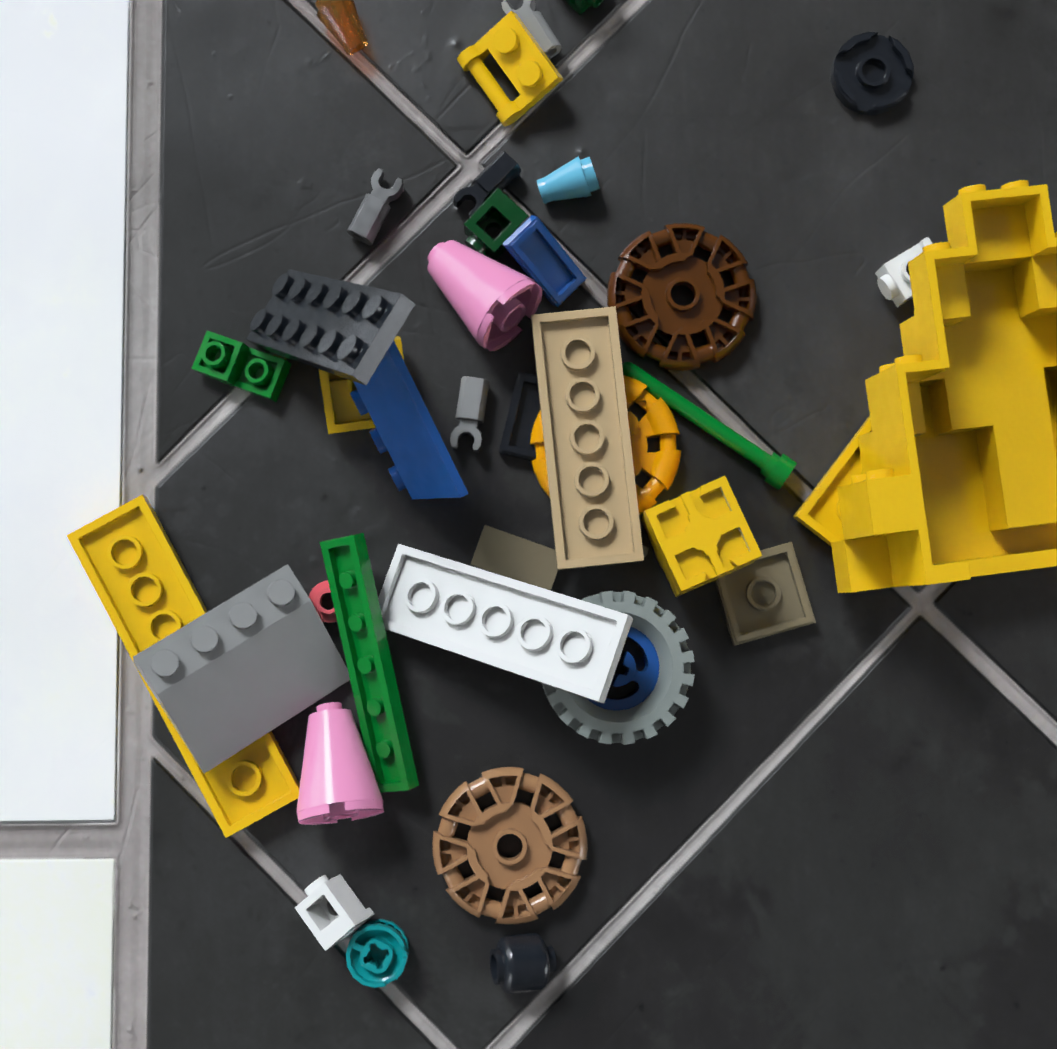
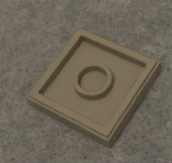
M792 542L760 550L762 556L754 563L714 581L733 646L816 623Z

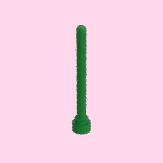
M632 362L622 363L623 375L648 386L646 390L656 399L661 397L670 409L761 469L760 474L766 477L764 481L775 489L779 490L795 468L797 462L784 453L781 457L774 452L772 455L768 454Z

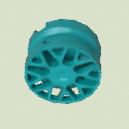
M375 919L361 925L349 941L346 951L347 968L352 977L362 985L372 988L385 987L395 979L397 980L407 963L409 955L408 938L403 929L393 921Z

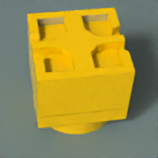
M726 476L704 484L691 492L688 491L681 494L675 499L647 509L641 518L644 529L654 548L656 559L664 570L675 597L746 567L762 556Z

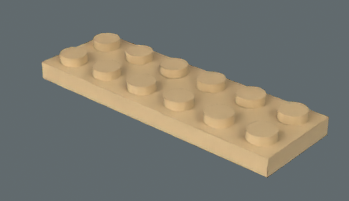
M616 306L531 315L557 570L643 562L644 555Z

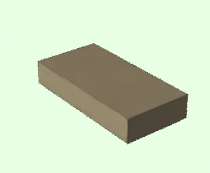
M484 525L470 564L485 571L550 591L558 572L555 549Z

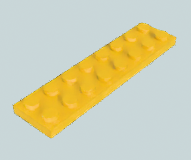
M140 495L67 535L132 661L133 656L208 612L147 496ZM140 674L225 838L298 799L300 784L272 731L204 774Z

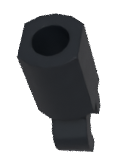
M501 151L473 180L474 185L472 187L462 188L455 194L453 199L454 206L458 208L465 200L474 201L476 206L470 211V218L497 188L503 191L521 173L520 166L505 151Z

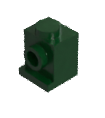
M497 188L464 223V232L468 236L465 244L485 256L488 254L496 261L506 250L502 243L529 218V215ZM491 227H496L501 230V233L497 238H491L486 233L487 230Z

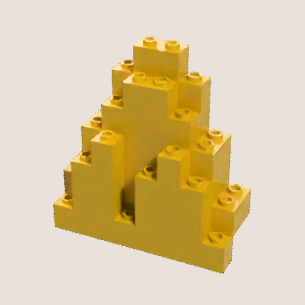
M1018 180L1002 185L1001 189L986 190V185L984 184L971 185L959 189L958 195L943 205L948 242L924 246L922 248L923 252L908 262L914 316L899 324L904 356L895 358V363L880 366L878 374L865 380L872 432L858 437L863 474L851 476L852 484L837 488L844 534L843 541L831 542L838 593L931 585L970 580L971 577L1057 566V232L1054 233L1047 184L1029 186L1028 180Z

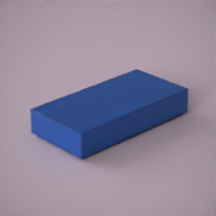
M531 215L502 243L525 273L542 288L543 295L553 306L559 307L587 279L537 216Z

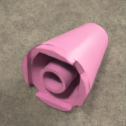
M455 240L438 243L428 255V273L477 343L484 349L496 351L506 346L522 331L517 326L522 318L526 315L531 319V315L536 313L542 299L543 290L534 279Z
M330 702L316 706L317 712L308 716L296 811L299 824L338 823L337 820L351 818L353 821L383 813L384 801L352 711L350 709H343L340 702Z

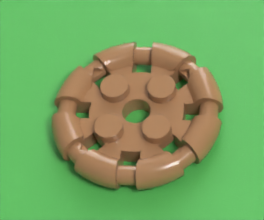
M520 767L490 769L481 772L482 777L469 784L465 781L458 786L448 797L439 812L442 819L438 831H433L432 839L435 869L437 875H443L448 885L446 892L461 908L477 918L481 914L496 919L497 924L505 925L522 924L539 919L538 914L551 907L555 910L563 904L576 888L581 878L578 874L581 861L586 860L587 857L586 828L582 816L577 817L570 804L574 800L551 778L541 773L539 777L524 773V768ZM518 789L534 793L530 806L524 802H514ZM491 792L497 804L482 811L477 799ZM556 812L562 826L551 832L544 818ZM458 822L471 826L467 841L454 836ZM506 834H514L522 841L523 847L521 852L512 858L504 857L497 848L498 840ZM552 851L565 855L562 868L548 866L552 857ZM468 860L475 874L463 878L457 866ZM538 881L543 892L529 899L524 889ZM489 885L505 889L502 902L486 898Z

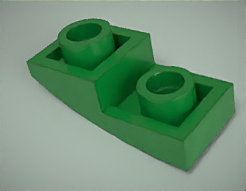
M207 330L191 369L235 388L277 402L292 364L285 359L250 348L243 342Z

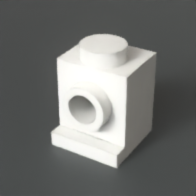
M929 237L924 238L918 244L886 262L875 273L878 277L877 284L881 293L886 299L893 300L896 307L913 298L910 275L907 273L906 267L909 261L923 252L922 248L924 246L933 244Z
M341 874L331 879H328L326 875L316 879L304 890L308 897L295 907L325 951L345 940L374 915L370 907L365 909Z

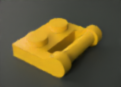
M510 11L480 40L463 50L457 57V61L463 70L470 71L498 110L496 116L504 127L517 121L563 80V77L530 31L513 11ZM491 54L519 92L520 95L514 101H510L483 63V60Z

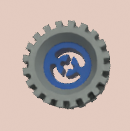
M612 590L600 592L599 594L582 599V601L615 610L633 618L627 638L633 641L641 650L645 666L643 670L638 671L633 656L629 652H624L620 664L626 667L625 673L616 674L611 685L619 687L634 681L636 688L625 697L606 698L604 704L542 683L550 705L567 726L587 739L591 738L599 743L610 745L612 743H622L626 745L633 744L635 740L641 738L649 739L657 735V730L664 725L668 727L676 719L674 715L679 708L684 709L689 699L686 697L688 686H693L695 674H691V662L695 661L693 650H689L686 643L689 637L685 629L679 628L674 621L676 617L669 610H664L658 606L657 601L650 597L638 596L635 592H613Z

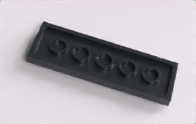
M289 269L287 273L282 274L276 280L272 288L273 296L265 309H261L252 319L250 324L251 332L246 340L260 349L367 385L414 308L415 303L402 293Z

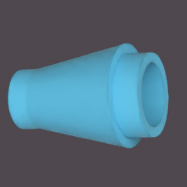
M578 156L549 175L536 180L544 204L551 201L592 196V191L600 189L590 157L580 160Z

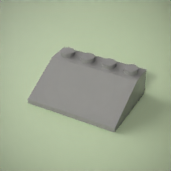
M288 564L133 656V661L138 671L204 774L350 681L348 669L311 599Z

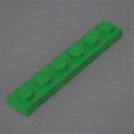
M364 533L320 542L364 746L381 793L411 790L419 786Z

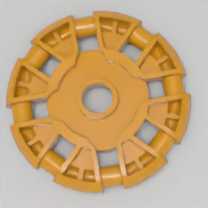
M623 375L627 411L634 403H637L647 412L638 421L637 417L628 411L635 477L642 470L651 478L643 488L636 484L639 515H641L645 510L657 504L655 500L664 489L669 490L675 479L681 457V450H677L676 436L680 433L673 413L661 397L656 399L646 390L648 387L646 384ZM539 411L531 432L530 445H534L536 449V458L531 463L540 486L550 498L541 411ZM647 438H659L660 451L647 453Z

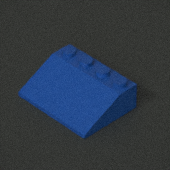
M393 341L367 385L353 381L357 389L350 392V395L361 416L367 413L370 414L376 428L370 430L369 433L380 454L386 451L389 452L395 466L388 468L399 491L407 488L412 499L461 498L469 493Z

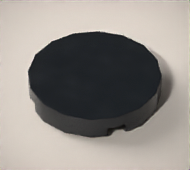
M865 32L853 36L841 46L831 65L830 82L835 96L845 107L859 114L879 115L891 111L906 97L914 76V65L909 51L899 40L891 36L886 38L885 36L878 35L879 32Z

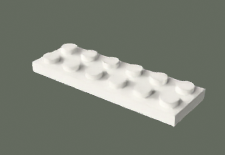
M398 544L378 597L385 630L603 704L605 703L633 621L631 616L401 544Z

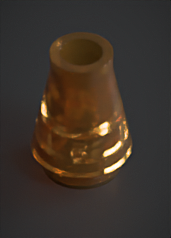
M317 0L315 2V6L318 9L316 16L342 45L347 55L355 54L368 45L354 0Z

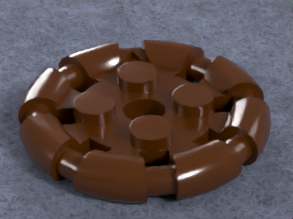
M674 223L664 225L663 230L652 234L650 231L643 233L622 251L618 257L620 264L616 272H611L608 281L607 305L608 307L616 306L620 339L642 360L646 356L659 362L658 367L664 369L689 371L700 369V364L711 360L717 363L740 345L746 336L744 329L748 321H753L757 302L755 280L750 279L746 266L749 264L729 239L721 234L717 237L704 231V226ZM669 245L674 254L661 258L658 249ZM696 246L711 252L707 263L692 256ZM640 269L647 273L643 283L631 279L635 270ZM730 274L734 285L724 287L721 275ZM676 286H686L692 291L694 300L686 306L678 305L672 300L671 290ZM641 303L644 316L633 320L629 308ZM722 308L731 311V314H733L729 323L718 319ZM656 331L663 337H672L667 348L652 341ZM704 333L706 345L695 348L691 337Z

